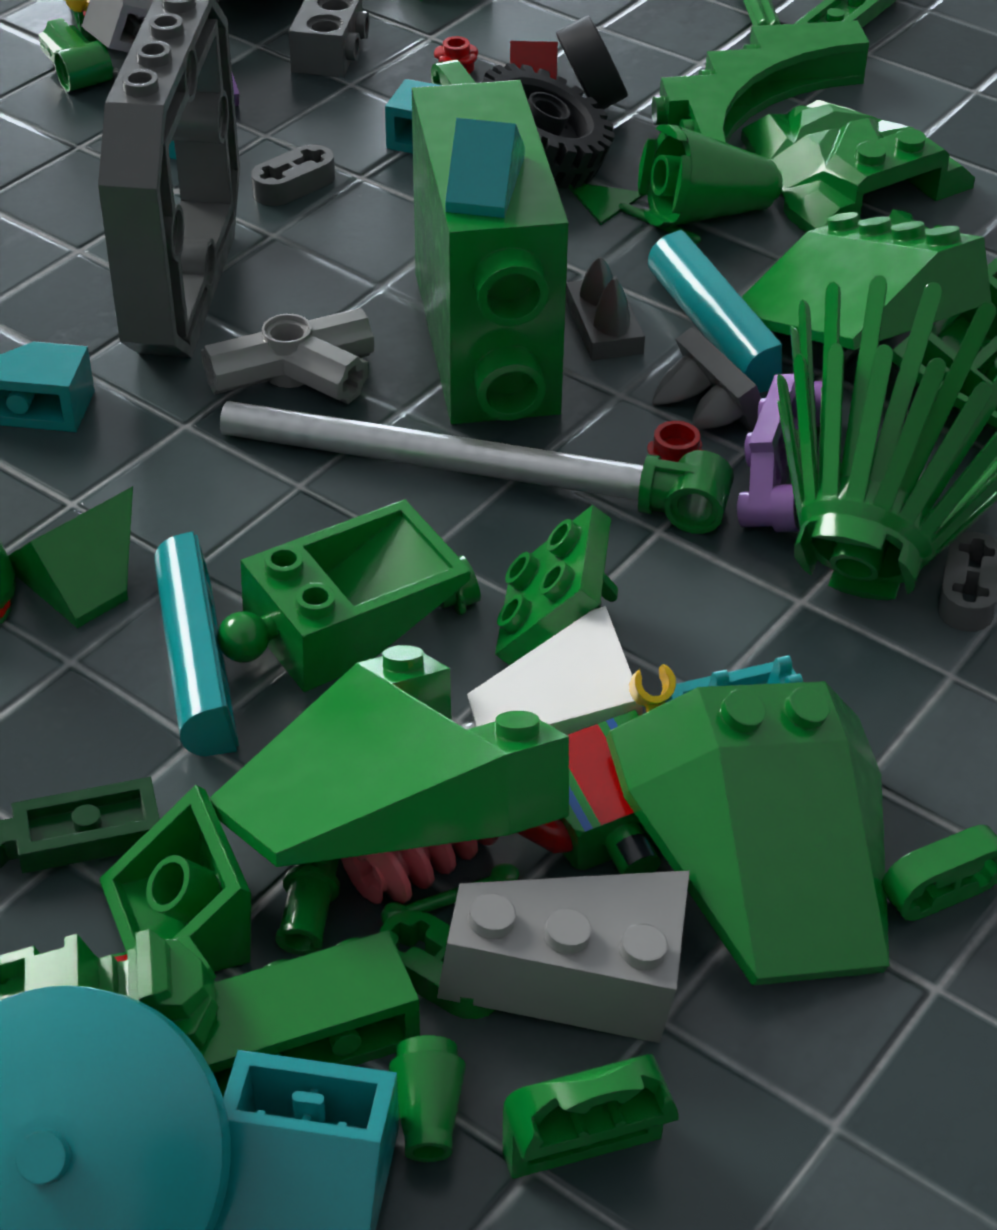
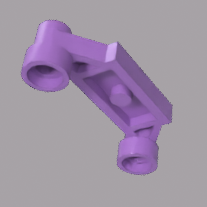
M776 374L766 398H761L759 401L758 420L753 432H749L746 435L745 459L750 467L749 491H742L738 496L737 516L741 527H773L776 532H800L792 484H786L790 472L777 400L780 401L777 387L778 374ZM780 374L786 379L788 384L795 429H798L794 374ZM814 381L816 427H820L822 381Z

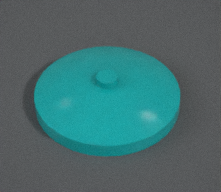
M51 986L28 990L1 1000L0 1230H214L224 1204L229 1183L231 1136L228 1115L220 1088L205 1058L191 1039L175 1023L150 1006L119 993L92 987Z

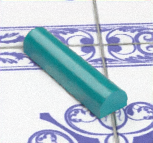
M679 230L662 237L655 243L649 253V270L703 336L757 385L759 393L769 391L774 375L782 374V344L685 232Z
M191 531L175 535L162 542L155 552L154 564L180 741L186 750L195 755L211 756L237 752L239 740L224 654L220 650L217 641L219 625L210 574L198 535H194V532Z

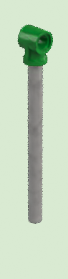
M226 401L220 416V430L223 435L638 500V512L652 514L653 511L664 512L674 526L692 534H704L713 531L721 524L734 480L733 468L728 461L720 455L707 450H695L687 453L678 462L661 460V456L648 454L644 465L233 401Z

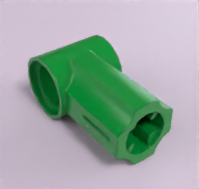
M63 18L47 22L44 31L38 35L40 48L55 65L58 79L66 92L101 84L113 79L111 58L103 43L99 40L89 42L75 26L67 24Z

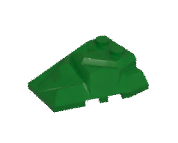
M816 100L807 106H797L787 114H768L742 128L741 140L748 151L775 162L783 179L781 191L785 198L783 211L787 218L805 233L826 226L827 218L836 214L855 212L858 213L860 219L863 194L903 180L910 182L934 201L974 188L975 177L961 164L950 158V154L945 149L927 138L923 132L910 126L881 120L821 100Z

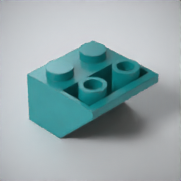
M238 1050L223 1097L231 1136V1165L224 1204L214 1230H376L399 1131L397 1072Z

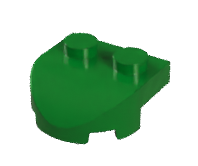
M646 1054L528 1085L510 1093L503 1106L502 1154L511 1179H516L662 1139L663 1124L679 1120V1113L654 1055Z

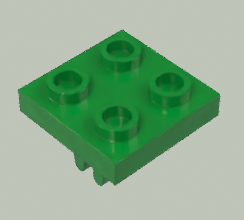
M591 505L574 520L565 519L559 523L545 543L531 554L529 552L520 554L510 565L505 576V582L508 584L505 602L497 619L500 629L495 655L507 664H513L593 609L600 608L602 603L601 597L609 602L617 600L618 587L604 573L611 518L594 505Z

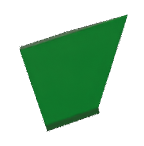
M133 486L39 536L8 555L15 575L76 628L83 626L128 600L127 582Z

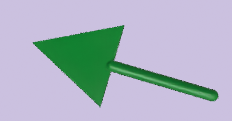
M584 183L578 188H573L571 185L568 187L600 225L619 212H624L650 224L645 219L644 212L631 205L644 196L639 195L638 191L591 184L586 185ZM670 225V227L655 226L669 233L682 230L695 244H699L701 241L699 235L677 225Z

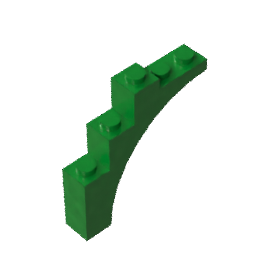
M858 20L751 26L750 44H745L743 49L707 51L705 70H699L698 75L661 77L660 95L653 96L652 98L653 124H675L728 143L732 134L750 117L775 103L799 94L825 88L864 84L869 40Z

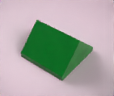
M195 785L102 875L99 881L126 953L127 950L136 948L135 932L150 929L163 939H174L189 935L212 970L216 972L251 961V891L206 789Z

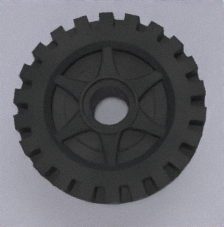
M507 63L505 67L497 65L492 70L489 69L481 83L521 80L557 187L567 189L571 185L573 188H578L583 183L587 185L591 182L601 167L614 139V132H612L614 127L611 121L606 120L608 115L604 109H597L598 103L592 97H582L584 91L575 85L572 88L566 86V79L560 76L556 80L550 78L549 71L539 69L538 73H535L532 66L522 64L519 69L515 63Z

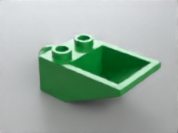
M404 499L241 559L243 611L232 613L222 621L218 629L217 641L222 653L230 660L239 663H248L258 659L268 647L303 692H307L343 676L357 662L377 657L471 580V570Z

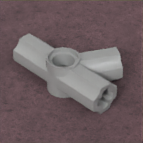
M362 308L312 320H307L305 317L297 314H280L265 321L262 326V332L205 345L204 349H201L202 364L207 376L208 385L214 395L269 381L271 384L285 388L299 387L305 384L349 404L360 395L361 388L368 378V361L361 358L370 356V353L374 352V336L370 328L368 316Z

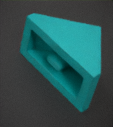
M456 118L445 212L505 218L525 156V145L515 123Z

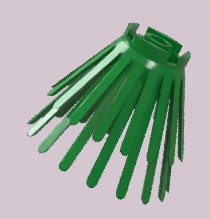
M876 275L869 284L842 463H840L844 350L839 344L841 290L835 281L828 284L825 292L819 470L811 311L804 299L800 301L798 308L799 333L795 327L790 325L798 429H795L788 384L786 379L780 374L777 376L780 401L777 400L800 526V532L794 546L795 559L801 568L811 576L817 561L832 569L833 573L828 586L840 592L866 599L892 600L896 599L901 583L905 584L907 595L913 592L920 570L997 503L996 431L945 495L932 508L997 408V376L992 384L983 381L974 388L920 477L995 318L996 307L992 302L988 301L983 302L978 307L940 390L939 387L946 372V363L941 358H933L929 361L905 420L943 293L942 286L937 282H931L925 286L876 445L893 360V350L889 345L882 344L878 347L887 293V280L883 275Z

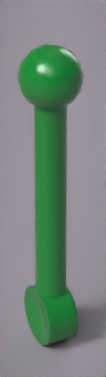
M501 863L494 866L491 876L470 883L519 880V870L512 864ZM459 887L406 905L400 902H390L384 906L381 912L382 923L384 924L394 914L406 910H420L427 913L456 903Z

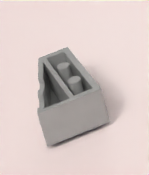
M689 871L460 883L447 940L437 998L459 1003L460 997L472 998L474 1006L660 1043L677 990Z

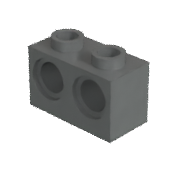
M362 0L303 1L288 31L291 73L345 77L351 61H357L361 39H367L369 33V12L363 11Z

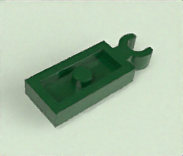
M145 777L11 803L13 818L0 820V868L9 860L19 859L23 874L125 854L160 820L152 778Z

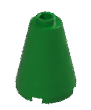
M660 124L655 128L661 132L658 138H648L644 146L639 164L638 194L647 195L649 209L641 210L644 212L645 219L650 225L670 227V225L675 226L768 209L781 194L783 179L773 160L675 124Z

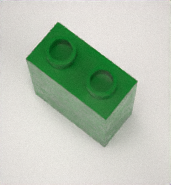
M521 80L413 87L412 134L415 274L450 424L494 420L510 421L526 417L559 415L562 411L569 222ZM456 118L515 123L525 145V156L505 218L445 212Z

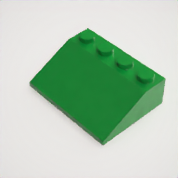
M855 212L836 214L827 218L826 226L807 231L742 296V299L770 331L791 335L790 325L795 327L799 333L798 308L800 301L804 299L811 311L812 340L824 343L825 292L828 284L835 281L841 290L839 344L843 348L856 350L860 348L869 284L876 275H883L887 280V293L879 341L911 331L923 290L928 283L937 282L943 289L934 322L978 308L983 302H991L985 239L983 236L962 234L958 226L925 229L924 222L922 221L891 224L890 217H874L860 220L858 213Z

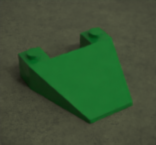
M410 645L393 646L385 649L381 657L357 662L209 798L219 821L276 867L507 836L569 816V736L541 721L536 714L528 711L504 712L495 718V722L465 729L452 721L450 668L424 654L423 650L419 647Z

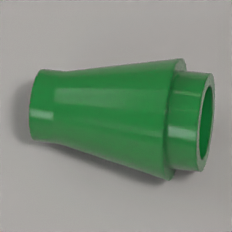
M421 1035L407 1038L396 1046V1057L388 1065V1071L397 1072L398 1110L404 1135L405 1156L414 1161H441L447 1159L453 1153L452 1137L466 1063L458 1056L457 1044L449 1038L436 1035Z

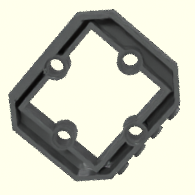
M153 0L105 101L98 179L99 197L119 339L121 343L138 354L193 357L234 241L240 160L228 20L216 0ZM171 141L175 143L180 204H175L169 156Z

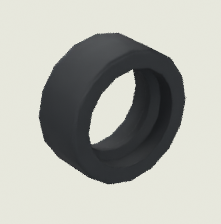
M589 15L556 32L557 38L585 95L592 97L598 103L597 109H606L628 97L621 76Z

